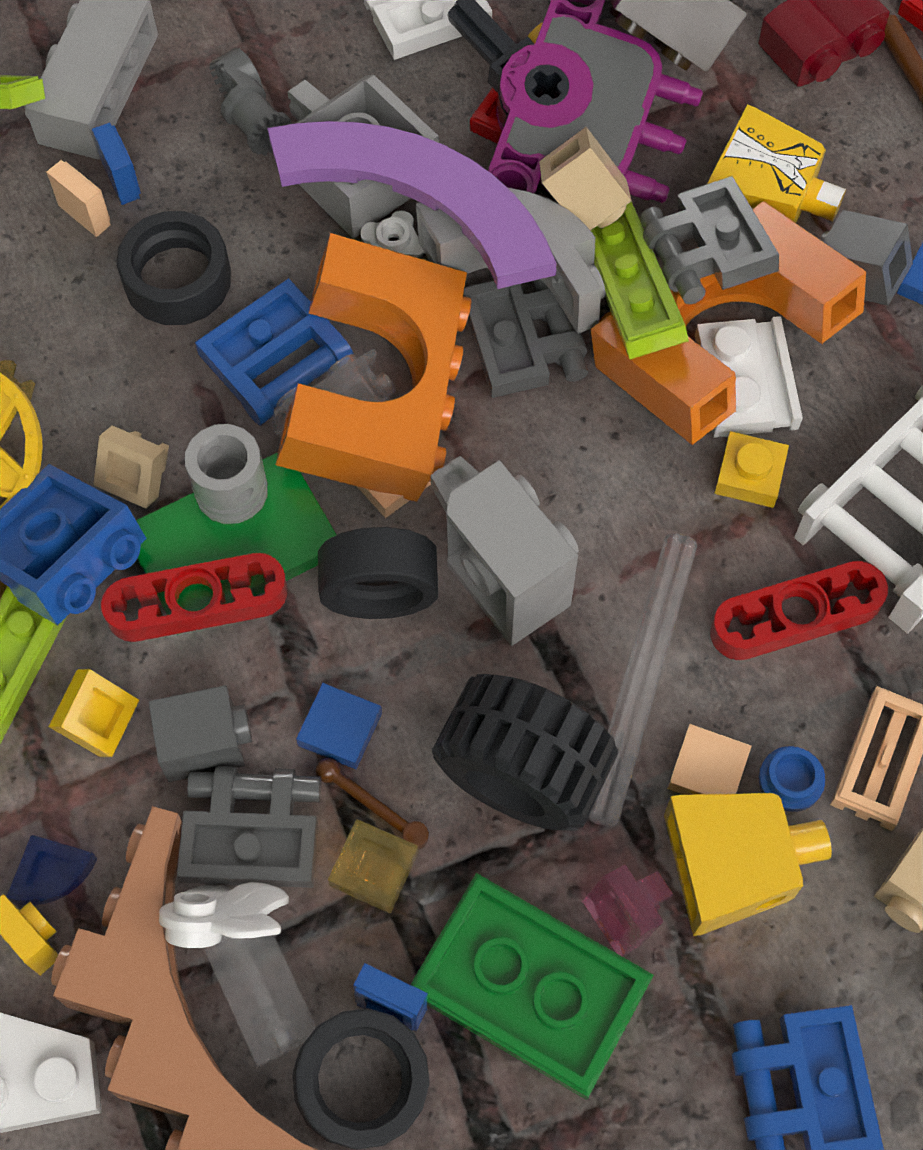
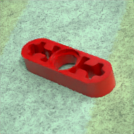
M251 553L122 578L111 584L103 594L101 611L111 632L116 637L128 642H138L272 615L285 603L288 586L284 570L274 557L264 553ZM263 575L265 582L268 583L265 585L264 595L253 596L251 589L248 588L251 586L252 576ZM229 579L232 589L230 591L234 602L226 604V597L220 581ZM192 584H204L213 591L211 602L205 608L198 611H187L178 605L180 593ZM164 592L166 603L171 612L170 615H162L159 608L161 603L157 593ZM138 598L142 606L138 610V619L127 621L123 611L127 610V601Z
M852 561L727 599L718 607L710 629L711 640L714 647L725 657L733 660H747L867 623L876 617L887 598L888 583L883 573L874 565L863 561ZM849 582H853L857 590L868 589L870 592L864 604H861L856 596H848L837 600L831 611L832 614L830 613L829 600L842 596ZM791 597L804 598L813 605L816 619L808 624L793 623L784 615L782 602ZM764 606L768 607L769 621L755 625L749 639L743 640L739 632L728 633L727 630L733 617H738L742 625L753 624L762 620L766 610Z

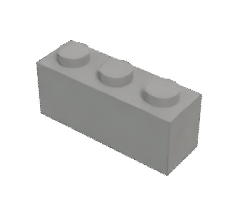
M80 0L79 3L72 5L67 18V27L59 43L52 45L47 55L46 68L41 76L45 99L25 105V115L31 123L38 144L100 159L92 129L109 122L112 126L116 125L158 37L150 0Z

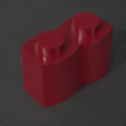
M786 0L763 18L758 44L797 87L807 85L815 80L823 82L838 70L842 62L857 56L866 57L881 45L885 38L884 31L890 11L879 0Z

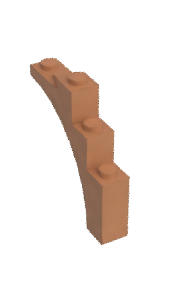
M152 806L146 825L139 823L130 837L126 861L131 863L123 887H115L107 899L102 917V925L107 927L105 936L78 928L72 946L64 945L55 961L51 978L52 985L56 986L53 996L67 1008L130 1026L127 1037L119 1035L109 1052L105 1076L112 1079L108 1091L122 1100L187 1119L184 1132L175 1129L168 1140L165 1150H317L301 1143L255 1111L225 1079L198 1035L180 985L175 946L166 941V928L159 924L160 908L165 904L174 902L182 820L178 813Z

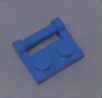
M289 278L195 342L198 355L236 396L247 414L258 425H262L275 416L274 408L294 395L298 383L307 386L332 367L341 369L354 360V353L350 345L339 331L326 318L308 314L310 300ZM313 339L320 346V348L261 389L252 381L309 340Z

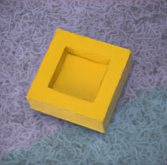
M730 431L714 494L774 508L778 498L789 445Z
M77 669L48 727L99 757H112L137 707L139 699L91 669Z
M3 894L0 896V935L23 962L41 976L57 959L58 953L47 941L57 931L31 902L27 903L20 910Z

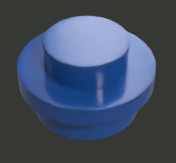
M786 746L774 750L765 758L759 770L758 780L761 792L779 795L784 811L798 812L806 810L818 801L824 791L825 773L821 763L812 753L799 747Z

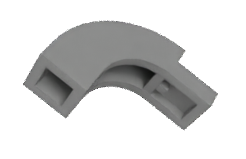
M508 188L532 215L544 234L555 258L556 275L540 280L550 289L577 334L591 329L599 323L600 300L605 298V286L602 277L594 266L595 236L577 216L556 202L527 191ZM422 203L416 204L419 244L430 262L467 272V274L479 269L488 268L478 250L462 233V227L453 218L440 209L435 211Z

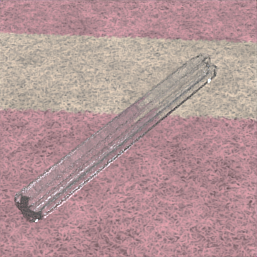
M669 533L664 539L608 729V733L616 742L615 746L618 748V755L588 816V820L597 824L612 827L619 822L697 549V542L690 536Z

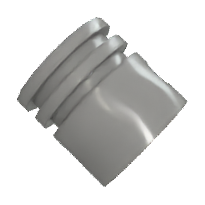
M217 424L201 430L191 439L185 451V467L200 510L211 520L223 524L240 523L252 518L262 509L268 496V483L260 448L255 438L244 428L232 424Z

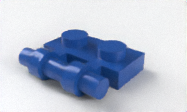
M852 1005L784 1014L779 1019L784 1044L765 1046L760 1020H748L733 1024L738 1051L732 1053L735 1075L743 1076L750 1111V1116L744 1118L748 1141H755L757 1150H786L783 1136L800 1133L803 1134L806 1150H884ZM789 1068L797 1109L778 1111L770 1071Z

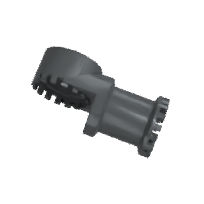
M236 47L209 63L211 65L209 66L210 70L215 69L211 72L212 77L218 76L214 80L215 84H222V87L219 88L220 93L227 92L224 95L225 100L221 104L220 113L228 124L237 125L247 136V144L253 153L257 155L262 153L266 156L268 151L273 153L267 128L292 124L291 119L285 113L275 111L267 102L266 93L262 88L256 68L248 56L240 48Z

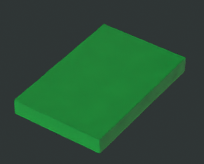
M277 452L262 459L268 483V496L262 509L252 518L232 524H223L211 520L200 510L194 493L189 494L136 520L147 538L141 544L137 560L144 573L147 574L251 553H264L274 557L281 564L286 581L318 566L319 548L327 539L337 534L301 472L275 465ZM254 575L251 577V586L248 588L251 589L253 596H257L265 592V585L268 583L265 582L263 575ZM229 579L221 580L226 604L234 602L230 591L232 589ZM204 584L189 585L180 593L178 605L187 611L201 610L211 602L213 591ZM164 592L157 593L166 615H170L171 612L166 603Z
M476 873L410 985L428 993L427 1006L587 1100L654 975Z

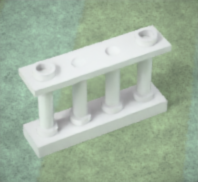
M923 385L915 395V399L918 402L830 488L821 483L809 493L798 508V512L803 517L794 537L804 545L823 526H826L868 563L877 567L887 579L896 585L893 592L900 597L888 618L907 634L923 619V566L919 563L911 566L842 507L865 487L923 535V502L882 470L902 448L923 464V432H921L923 429Z

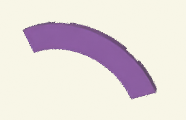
M307 122L267 128L282 187L326 181L358 183L365 179L392 185L394 192L412 198L435 211L440 209L453 218L462 227V233L482 256L492 274L497 289L556 275L555 258L544 234L529 211L515 194L493 174L461 153L414 133L359 122Z

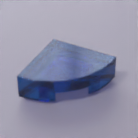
M31 835L6 897L12 903L18 905H26L29 902L33 905H42L56 901L71 893L88 877L98 858L92 852Z

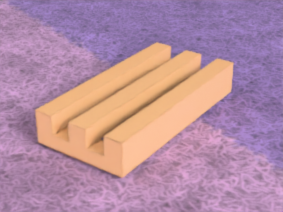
M877 686L875 688L831 801V806L840 810L847 807L856 811L855 816L866 821L871 817L880 821V826L890 831L897 826L923 754V704ZM886 706L894 709L864 792L862 795L852 792L882 709ZM908 715L918 719L888 804L885 806L876 802Z

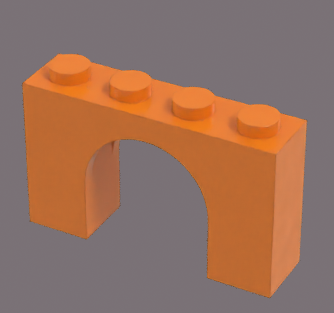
M763 201L753 208V211L779 253V271L722 290L714 274L702 277L700 281L706 291L705 296L695 304L684 303L679 292H674L670 289L685 326L696 315L710 307L729 302H750L773 309L816 341L823 344L863 313L866 271ZM611 311L605 314L599 320V323L591 328L595 367L691 445L736 412L735 372L689 336L688 342L629 360Z
M330 233L318 266L308 314L366 329L387 339L405 358L411 371L413 389L404 396L394 400L369 402L298 383L286 414L275 465L376 492L403 495V499L418 501L428 482H431V475L438 469L443 468L445 463L446 448L438 446L440 430L446 431L449 426L455 404V397L446 393L448 381L455 380L463 356V346L455 345L457 331L462 332L464 330L471 308V298L463 296L467 272Z

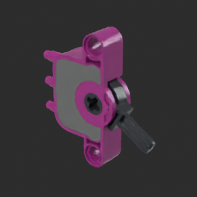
M457 0L447 14L449 22L490 65L487 82L498 93L496 116L502 134L488 172L493 174L507 188L527 191L537 195L539 189L550 193L542 184L539 161L587 127L626 178L630 195L647 201L654 200L664 203L670 188L667 185L658 183L654 178L629 170L638 143L662 152L669 151L678 155L682 154L687 140L685 137L674 134L672 130L646 122L655 96L679 104L686 103L696 107L700 103L703 91L691 86L688 82L662 74V63L659 54L651 44L635 36L599 25L605 0H551L535 44L528 36L516 44L475 0ZM570 2H581L588 7H576Z

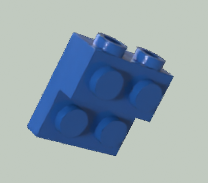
M48 464L36 475L28 488L21 489L0 509V581L10 588L20 603L58 626L70 613L79 614L87 610L94 601L96 588L115 569L124 570L132 566L139 556L141 544L147 538L126 504Z

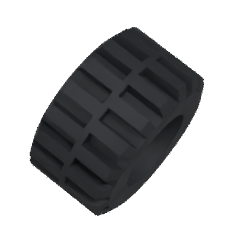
M477 674L476 677L471 676L468 679L432 748V754L438 766L457 786L487 806L533 826L551 830L575 831L583 828L615 762L618 748L615 746L616 742L612 736L590 714L559 694L537 684L514 677L496 674Z

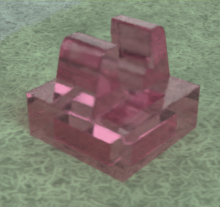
M624 864L604 875L582 902L614 951L623 957L639 948L662 925L664 921L657 912L661 908L659 904L671 898L673 893L658 871L636 881Z

